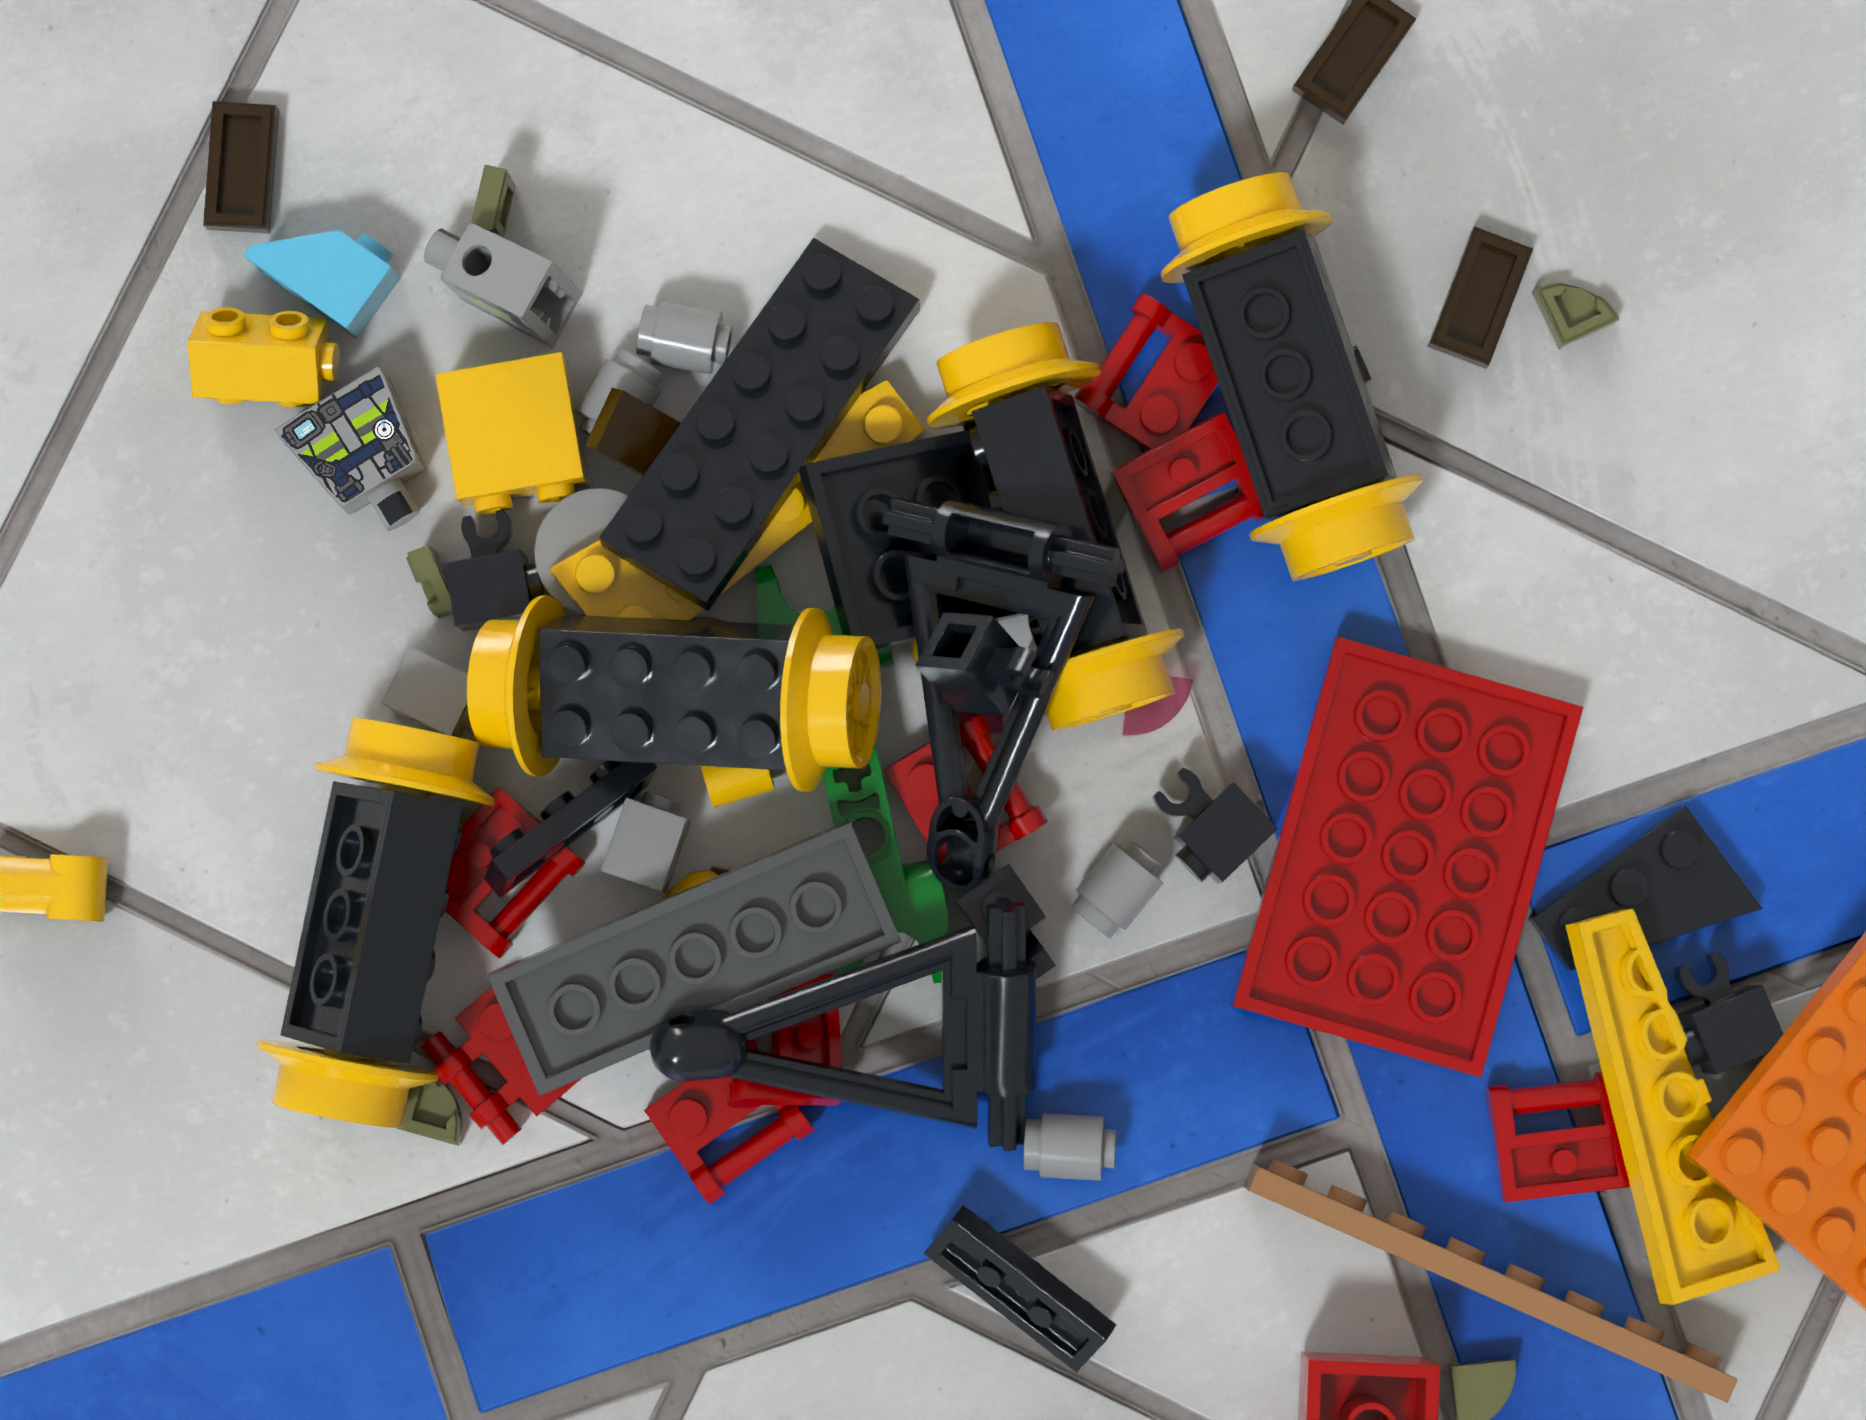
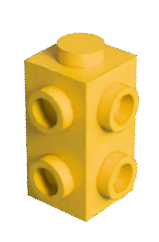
M231 307L217 308L210 312L201 311L187 340L192 398H210L222 404H238L244 401L277 402L283 407L298 408L320 402L328 381H336L339 373V345L335 342H329L328 318L307 317L304 313L298 311H282L274 315L246 314L239 309Z

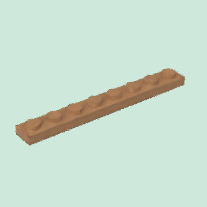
M1274 1158L1268 1170L1254 1163L1243 1185L1250 1192L1728 1403L1738 1379L1720 1370L1724 1360L1721 1356L1687 1342L1683 1353L1660 1344L1664 1331L1630 1316L1627 1317L1624 1327L1601 1317L1605 1305L1572 1290H1568L1564 1301L1541 1291L1546 1279L1509 1263L1504 1275L1482 1265L1486 1252L1450 1237L1446 1248L1422 1238L1427 1226L1393 1211L1390 1212L1386 1222L1363 1212L1368 1200L1335 1185H1331L1327 1196L1304 1186L1308 1176L1307 1173Z

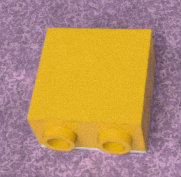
M562 352L435 374L456 499L465 508L474 507L475 514L479 515L492 514L498 510L507 511L512 509V500L537 496L538 503H554L575 493V489L590 486L578 414L575 412L576 403L569 363Z

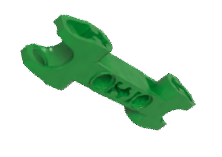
M772 565L755 568L757 623L795 625L800 613L787 606L781 595L779 582L774 574ZM834 605L825 614L829 619L834 635H842ZM891 646L876 649L880 667L894 665ZM876 743L871 758L865 766H870L871 775L862 778V789L857 792H850L846 782L836 783L835 774L842 772L844 768L827 767L823 778L834 826L850 820L853 826L862 819H871L878 822L884 829L885 840L883 846L876 853L865 855L897 932L905 933L919 944L948 934L949 912L943 885L934 875L928 860L905 865L901 863ZM863 958L837 969L838 974L863 965ZM941 971L931 974L934 984L941 983Z

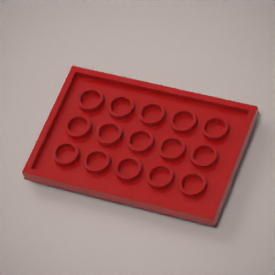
M1338 636L1334 638L1231 1006L1481 1077L1583 707Z

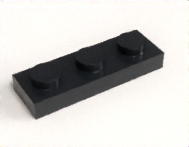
M605 761L590 775L589 779L593 783L590 787L576 797L570 791H566L558 796L540 813V817L544 821L526 835L520 828H517L501 839L489 852L494 859H492L484 880L499 898L503 897L622 807L625 798L632 799L647 788L658 767L655 763Z
M964 1205L948 1221L924 1252L936 1264L1076 1373L1108 1340L1117 1325Z

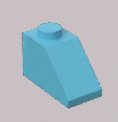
M336 230L250 245L243 255L261 273L356 339L401 279L392 266L388 264L393 254L364 233L356 241L342 231Z

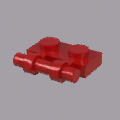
M492 987L455 1017V1020L470 1036V1039L462 1046L455 1049L441 1031L434 1034L421 1046L423 1051L436 1065L432 1071L439 1073L438 1079L445 1086L450 1082L473 1109L469 1114L472 1120L481 1130L487 1126L502 1146L522 1130L507 1111L516 1101L521 1098L537 1117L583 1079H578L539 1096ZM483 1054L507 1081L494 1094L470 1067Z

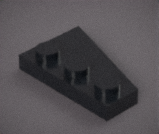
M1680 806L1528 920L1565 970L1572 971L1576 969L1565 926L1567 924L1618 910L1634 909L1649 946L1763 908L1688 808Z

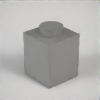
M409 646L381 704L446 735L460 738L464 730L473 733L467 707L468 674Z
M647 791L644 792L641 803L625 798L600 871L666 893L691 822L689 819L677 815L681 803Z

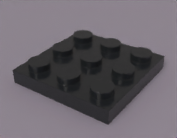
M972 429L806 463L799 469L842 635L868 636L873 640L876 649L916 640L904 552L914 551L937 555L933 552L930 544L888 535L889 525L882 524L884 511L891 510V501L894 497L941 507L944 502L953 499L991 508L989 492L995 490L996 487L989 465L982 467L976 458L970 440V430ZM941 594L943 612L994 616L997 621L1025 615Z

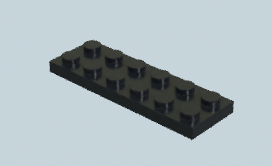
M813 238L599 537L602 547L709 611L800 482L799 469L806 463L814 462L920 311L919 298Z

